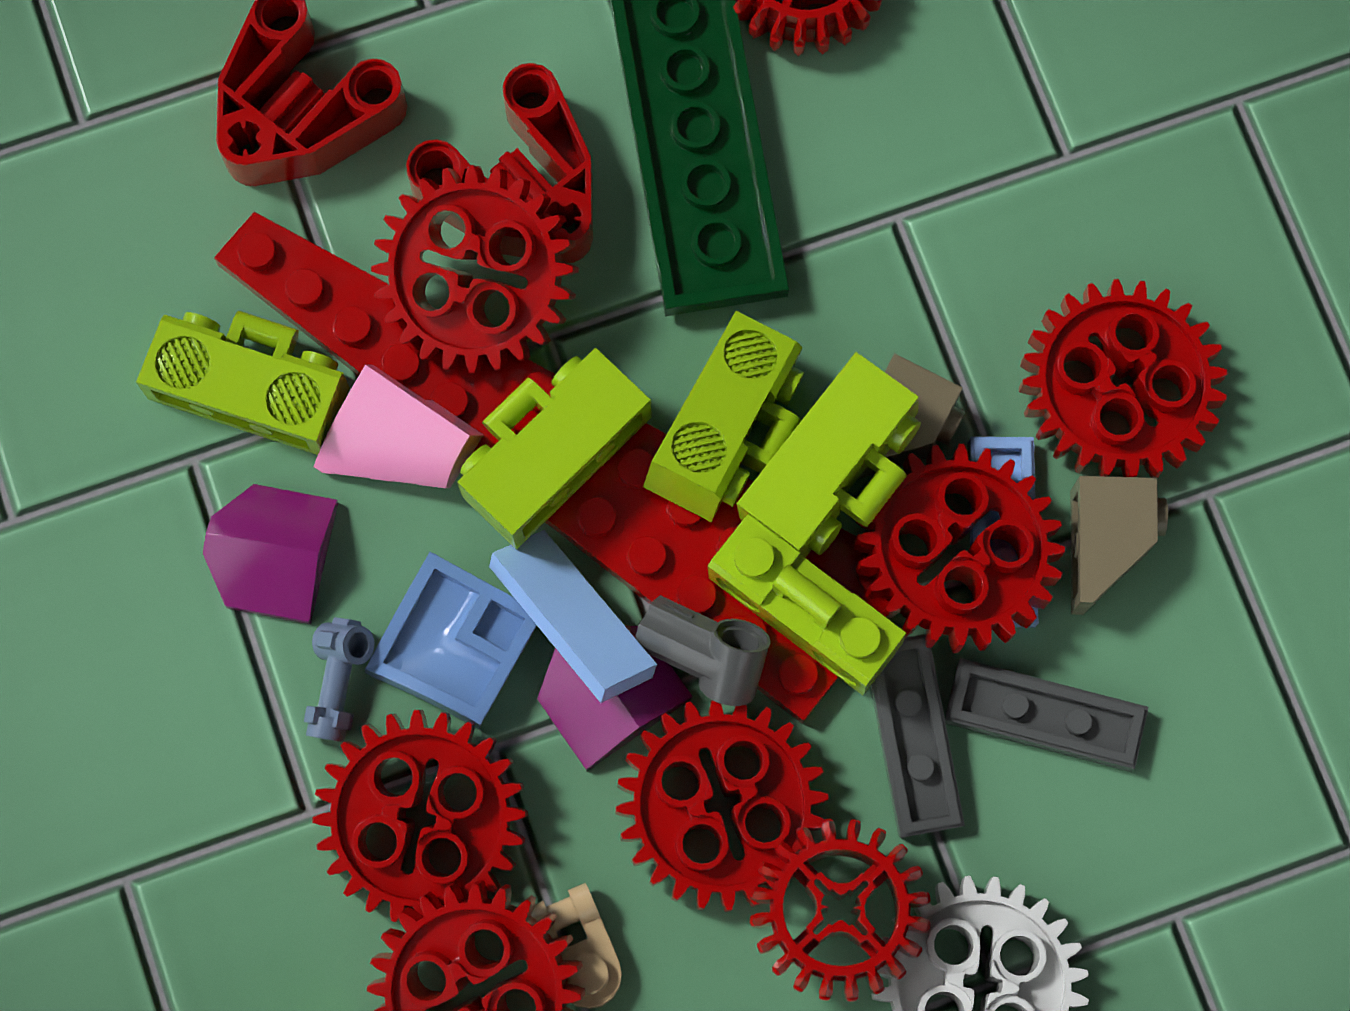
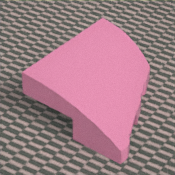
M365 365L336 415L313 467L322 473L451 488L460 473L462 465L473 453L483 434L433 400H424L376 366Z

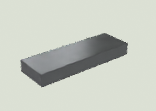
M926 634L906 637L897 653L870 686L895 821L900 838L965 826L932 650L926 647Z
M960 658L957 663L944 719L945 724L1132 772L1136 766L1149 707Z

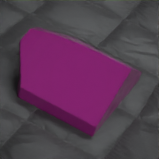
M253 484L212 515L205 535L203 556L226 608L311 624L339 503L338 500Z
M625 625L630 633L636 637L638 626ZM555 648L537 700L585 770L588 771L639 736L644 730L646 731L661 721V715L665 713L671 714L692 699V695L670 664L651 656L657 664L653 678L600 703Z

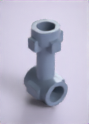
M334 617L332 622L321 624L313 635L312 646L315 654L327 662L318 706L306 707L304 722L308 723L306 736L344 742L346 730H351L354 714L344 711L352 664L360 665L369 660L374 651V638L369 629L361 626L360 621Z

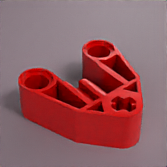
M255 0L218 78L216 142L228 172L235 181L246 186H260L322 174L391 132L402 123L406 116L407 102L399 72L392 64L382 59L364 60L354 66L333 90L329 89L324 94L323 90L315 85L313 79L304 72L301 74L295 70L290 75L291 70L309 52L314 43L315 31L305 0ZM288 16L297 19L296 23L289 29L278 31L270 28L273 22L281 17ZM377 88L392 92L388 99L379 104H368L362 101L365 94ZM255 143L259 145L260 148L255 153L249 155L247 149H244L243 156H240L239 150L245 145L249 144L251 150H254Z
M535 63L521 64L509 72L505 77L502 87L507 121L516 134L529 147L530 154L557 184L552 187L518 148L511 153L507 151L499 157V163L491 168L490 173H492L494 168L506 170L508 178L507 189L519 178L531 181L526 198L528 201L539 194H546L551 198L548 207L543 212L545 218L562 215L567 220L563 226L569 227L575 223V231L571 234L563 228L558 229L554 233L556 239L575 241V247L561 254L562 263H574L584 258L593 242L591 155L553 73L543 65ZM527 93H538L547 98L544 104L537 108L528 109L517 104L520 97ZM426 140L416 145L410 152L406 163L407 175L413 196L419 200L423 199L419 180L434 168L455 169L464 183L466 171L470 165L469 162L455 147L442 140ZM457 213L450 214L444 219L446 223L465 233L464 221ZM510 230L503 236L500 245L501 254L523 258L526 251V242L524 236L518 230Z

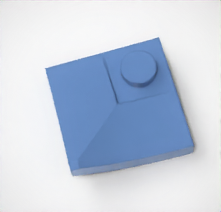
M429 552L365 668V673L414 695L465 722L471 721L479 729L537 625L514 597L438 555Z

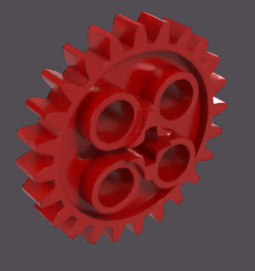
M476 165L468 166L464 183L456 170L450 168L443 169L442 171L443 188H439L431 179H420L419 185L423 199L419 200L411 195L401 194L398 198L407 212L405 217L385 215L383 219L395 231L393 240L377 239L374 242V245L380 250L389 253L388 262L371 266V272L388 276L389 285L380 288L374 293L375 298L393 299L396 305L384 317L385 322L405 321L407 326L402 332L399 341L402 344H409L422 338L423 343L419 357L423 360L432 359L440 350H443V369H456L463 355L465 356L469 373L482 371L485 355H487L490 364L495 370L507 368V350H510L520 361L531 358L526 340L530 338L540 345L548 344L551 340L547 331L542 326L545 321L556 324H564L566 321L564 315L554 307L557 299L570 300L575 299L576 296L573 291L561 285L562 277L579 273V267L562 263L561 254L576 246L575 241L556 239L554 234L567 221L565 216L554 215L545 218L543 212L548 207L551 198L546 194H539L528 201L526 198L531 181L524 178L517 179L507 189V171L494 168L486 184L481 166ZM457 213L464 221L465 236L462 242L456 247L451 248L443 241L441 226L445 218L450 214ZM516 229L524 236L526 251L519 262L511 265L502 257L500 245L503 236L510 230ZM426 250H430L454 259L477 260V264L480 266L523 276L527 279L528 285L526 288L521 289L494 279H473V275L468 272L425 262L423 260V253ZM437 274L447 281L449 287V298L440 309L433 308L425 295L428 281ZM495 291L503 293L510 305L509 315L500 326L491 324L484 312L488 296Z
M1113 279L1107 296L1102 297L1098 288L1093 283H1090L1083 293L1084 304H1081L1071 294H1066L1060 304L1064 316L1048 309L1041 321L1048 332L1033 330L1027 343L1039 353L1024 354L1020 367L1036 375L1024 378L1019 386V392L1037 396V399L1027 405L1024 415L1028 418L1044 417L1045 422L1039 428L1035 437L1038 440H1042L1055 435L1060 440L1053 454L1056 460L1071 450L1078 454L1075 472L1080 474L1092 461L1099 463V476L1109 477L1114 467H1121L1123 477H1137L1139 466L1143 465L1151 478H1158L1163 472L1162 458L1178 469L1187 459L1182 446L1197 453L1206 442L1198 430L1212 432L1217 426L1219 419L1208 409L1220 408L1226 401L1227 395L1211 388V386L1222 383L1228 373L1227 369L1209 366V363L1222 350L1221 344L1202 345L1200 340L1210 327V324L1202 322L1190 327L1185 320L1190 314L1193 305L1188 302L1176 311L1169 309L1170 290H1163L1156 300L1153 301L1147 299L1145 281L1140 280L1132 295H1125L1120 280ZM1122 328H1130L1137 331L1144 340L1145 348L1130 350L1124 347L1118 341L1116 331ZM1096 336L1102 343V350L1097 345L1090 343L1088 338ZM1069 361L1085 363L1091 369L1094 380L1088 383H1078L1071 380L1064 370V363ZM1114 374L1119 379L1129 375L1134 380L1132 387L1126 383L1116 387L1111 379ZM1156 379L1172 381L1178 387L1181 399L1178 401L1161 399L1155 393L1152 381ZM1107 411L1121 414L1127 420L1130 432L1124 435H1115L1108 432L1100 421V414ZM1144 412L1149 417L1156 419V426H1149L1144 419Z
M959 444L951 460L946 461L939 446L935 445L932 446L927 455L926 466L913 453L909 454L903 463V469L907 475L868 527L856 521L859 526L870 531L858 534L853 542V549L870 554V556L859 562L855 569L856 575L875 576L876 578L865 593V597L867 599H876L885 596L889 603L882 615L890 619L899 613L906 618L902 628L906 632L905 638L912 634L918 626L926 629V647L930 649L942 634L949 636L953 653H959L966 642L967 636L972 637L979 651H985L991 644L992 630L1004 643L1009 642L1016 634L1014 622L1027 629L1037 618L1031 606L1044 609L1052 600V595L1043 586H1055L1062 577L1061 571L1047 564L1058 561L1065 553L1064 546L1047 541L1062 526L1059 520H1042L1041 514L1052 502L1050 496L1032 500L1027 493L1033 487L1036 478L1032 475L1016 483L1011 479L1015 461L1012 459L1008 460L999 470L992 468L991 449L985 448L978 460L973 462L968 459L965 445ZM952 493L962 495L971 504L973 513L961 515L953 512L946 504L944 496ZM994 510L999 513L1000 518L977 536L968 551L963 550L959 552L927 585L923 586L917 582V577L938 562L950 544L955 545L960 542L988 512ZM903 534L918 536L926 544L928 554L919 557L908 554L901 547L899 536ZM1001 539L1010 543L1016 551L1017 561L1007 562L996 557L991 550L990 540ZM949 580L961 581L970 589L973 601L967 604L955 602L946 593L944 582Z
M712 700L708 715L701 717L691 701L687 702L684 709L685 723L679 725L667 713L661 715L660 720L665 735L659 738L655 734L644 730L640 736L644 746L649 751L648 755L628 753L625 761L638 772V777L618 779L617 787L624 792L632 794L633 801L616 806L615 813L622 817L634 818L635 825L627 828L620 834L621 842L640 840L643 847L633 857L632 864L638 866L652 860L657 867L651 876L649 884L654 887L667 877H670L675 881L671 899L675 902L690 888L696 890L698 910L705 908L711 894H719L724 911L731 912L735 902V893L739 892L743 893L747 902L752 907L758 906L759 903L750 899L751 889L763 883L768 889H773L774 886L773 882L759 874L758 869L761 863H771L781 870L785 866V863L777 856L774 846L779 841H784L797 853L802 850V847L797 840L796 830L801 826H806L810 831H818L822 828V821L824 819L811 814V807L825 803L829 799L828 794L810 790L809 783L817 779L824 772L823 768L816 766L803 768L800 761L812 746L809 742L793 748L789 746L786 741L794 727L791 722L783 725L775 732L768 728L771 718V709L768 707L754 721L747 718V705L735 706L733 714L728 715L724 714L721 703ZM741 746L749 748L756 754L759 760L758 774L751 779L745 780L733 777L728 773L724 764V756L727 751ZM702 749H707L711 753L718 783L724 797L735 795L738 800V804L730 812V819L745 855L742 860H736L732 856L725 825L720 813H707L704 807L713 797V790L699 758V751ZM674 767L689 769L698 780L697 793L688 800L672 799L662 787L661 779L666 771ZM757 808H765L776 814L781 828L778 838L772 842L765 843L752 838L746 830L745 824L748 812ZM702 828L709 830L715 835L719 844V852L716 859L709 863L701 864L693 862L687 857L683 850V839L691 830Z
M414 710L410 720V727L407 729L404 728L402 721L396 713L386 715L387 734L382 735L374 726L366 724L361 727L366 742L365 747L361 748L350 741H344L340 745L350 762L347 766L336 763L326 764L324 769L338 782L335 788L316 789L315 795L331 803L330 812L312 817V823L331 827L332 835L320 841L316 847L317 850L337 851L339 858L327 869L328 875H334L346 870L349 872L352 878L343 892L346 897L365 888L369 891L365 911L370 913L377 909L384 900L390 902V919L392 922L399 921L397 915L408 906L413 907L415 911L423 916L419 898L430 891L444 905L445 887L454 882L461 888L465 899L469 896L472 884L478 880H484L486 888L490 892L495 893L500 888V884L491 870L494 867L510 871L515 868L516 863L503 850L505 845L515 846L525 843L526 838L509 828L510 821L528 816V810L510 806L509 797L524 789V785L518 782L504 783L501 775L514 762L512 758L492 762L488 756L497 742L494 737H490L476 746L471 742L475 723L471 721L466 722L455 734L450 732V713L441 712L433 728H428L424 711ZM392 758H399L405 761L410 766L413 774L412 784L403 795L390 793L383 786L381 780V771L384 765ZM430 759H435L439 763V768L428 796L426 811L431 815H436V823L423 827L420 831L415 867L411 874H407L403 871V862L414 834L415 821L406 817V809L418 806L422 801L427 763ZM455 773H462L470 777L476 786V799L468 810H457L451 807L445 799L444 786L447 779ZM375 822L384 823L395 832L397 847L394 854L388 859L374 856L367 848L366 834ZM437 838H447L459 847L461 863L452 874L440 873L430 863L429 849Z
M478 880L472 884L469 896L465 899L461 888L454 882L445 887L444 905L430 891L419 898L423 916L409 907L397 915L406 932L389 928L382 934L381 939L393 953H378L371 959L370 964L386 973V976L371 982L367 986V992L385 997V1003L374 1011H426L455 997L470 982L473 985L479 984L518 960H524L528 965L526 971L496 984L483 998L474 996L451 1011H510L506 1003V995L512 989H520L529 993L534 999L536 1011H574L566 1007V1004L581 1000L585 995L586 989L567 983V978L577 973L583 967V964L579 960L562 959L561 952L572 942L573 938L571 935H564L552 939L548 931L553 926L557 915L553 912L538 921L533 918L531 914L536 901V897L533 895L516 907L511 905V885L505 884L499 889L493 899H489L484 880ZM478 930H490L500 937L504 946L502 959L488 960L480 955L474 943L475 934ZM431 961L440 966L446 977L444 990L432 991L421 983L418 976V965L420 962Z

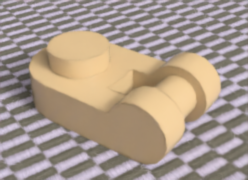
M585 882L569 889L570 896L549 906H545L544 901L535 904L531 916L538 921L553 912L557 915L553 926L548 931L552 939L559 937L556 932L557 930L581 921L587 939L565 948L561 952L563 960L582 961L583 967L577 973L567 978V983L586 989L584 997L572 1004L580 1008L593 1009L604 1006L614 998L620 989L622 972L618 957Z

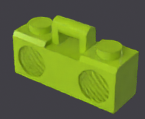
M242 311L236 312L226 337L224 333L219 332L221 326L217 322L203 315L186 312L182 320L163 315L136 381L147 399L318 455L350 389L344 373L337 371L339 364L335 360L313 351H303L301 358L292 356L298 340L299 330ZM245 339L275 350L273 355L270 356L242 346Z
M735 311L655 454L643 487L712 522L722 502L733 507L750 476V472L741 468V465L743 464L761 473L801 422L796 414L777 405L776 402L778 401L788 406L805 372L795 368V365L803 347L797 341ZM757 420L770 427L760 447L747 441Z
M594 348L583 360L575 356L560 368L551 382L554 388L550 391V396L532 379L527 378L482 421L486 429L499 442L492 448L487 444L478 448L469 456L460 469V473L463 476L457 483L462 497L516 550L652 418L651 399L597 348ZM536 406L541 412L516 435L511 429Z
M855 352L736 503L739 518L743 520L747 514H750L799 551L804 558L811 550L821 555L830 546L842 527V523L836 519L840 514V510L861 525L868 527L907 476L899 466L886 458L885 455L890 449L900 454L920 428L921 422L915 418L918 414L919 396ZM868 466L876 474L855 499L847 492Z
M750 514L746 515L708 565V574L711 581L862 696L904 642L905 631L804 558L799 551Z

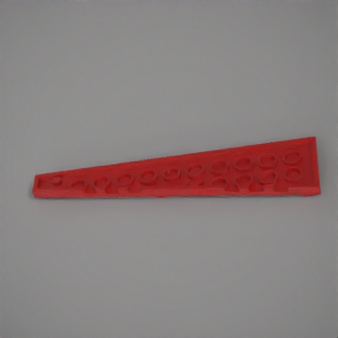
M256 212L252 213L214 257L220 268L358 376L365 365H374L424 400H433L483 434L473 452L485 444L492 448L499 442L486 429L482 421L527 378L532 379L549 396L550 391L554 388L551 382L556 374L529 359L518 360L510 350H507L508 361L506 369L495 370L490 364L487 355H485L482 371L477 373L468 372L464 355L456 369L450 370L443 369V350H440L432 359H421L419 355L423 339L420 338L412 343L402 344L399 339L407 323L405 321L386 323L384 320L386 314L396 305L393 299L375 298L374 293L380 288L389 285L388 283ZM535 406L511 430L517 435L541 411ZM645 423L545 523L648 604H651L661 595L717 622L725 619H739L754 623L762 628L769 635L770 646L757 689L803 724L839 677L709 579L708 565L742 522L739 518L736 503L754 481L748 478L733 507L722 502L712 522L653 493L643 486L651 462L667 434ZM841 528L836 538L821 555L811 550L805 557L852 594H856L879 613H883L889 603L885 596L876 599H867L865 597L868 588L876 580L875 576L856 575L855 569L859 562L870 556V554L853 549L855 535Z

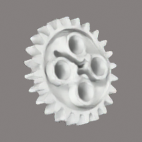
M965 876L961 881L959 896L954 897L949 887L944 882H941L935 886L937 900L935 906L929 903L926 906L914 908L918 917H923L931 923L930 929L926 933L907 931L906 938L918 943L922 947V952L918 958H912L898 951L894 957L903 964L907 971L906 975L902 979L897 980L882 967L877 972L880 976L889 979V986L885 987L884 991L878 995L871 994L872 1000L890 1002L892 1011H925L928 999L937 994L950 997L956 1003L959 1011H972L975 996L974 990L963 987V979L976 974L978 970L981 928L984 926L990 927L993 933L984 976L986 981L995 983V992L982 997L979 1011H995L1000 1005H1009L1018 1011H1069V1008L1088 1005V998L1071 991V983L1080 981L1088 977L1089 974L1088 970L1069 968L1067 959L1075 955L1082 947L1080 943L1061 945L1057 937L1068 924L1066 919L1057 920L1049 925L1042 919L1049 904L1048 900L1044 898L1030 909L1023 905L1025 886L1021 884L1010 893L1008 898L1002 897L998 877H992L988 881L984 893L977 894L971 876ZM953 929L959 931L965 937L968 944V953L966 959L961 964L950 965L943 962L937 956L934 950V940L940 930ZM882 937L881 939L887 944L890 937ZM1016 939L1022 941L1030 948L1033 954V964L1031 970L1026 975L1017 976L1004 968L1000 958V951L1007 940Z

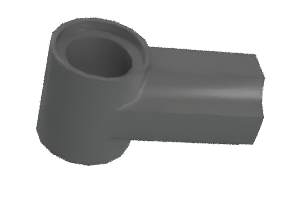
M661 595L649 605L644 618L638 626L635 637L649 655L698 677L700 690L705 696L715 702L730 706L747 705L753 701L770 646L769 635L754 623L739 619H725L717 622Z

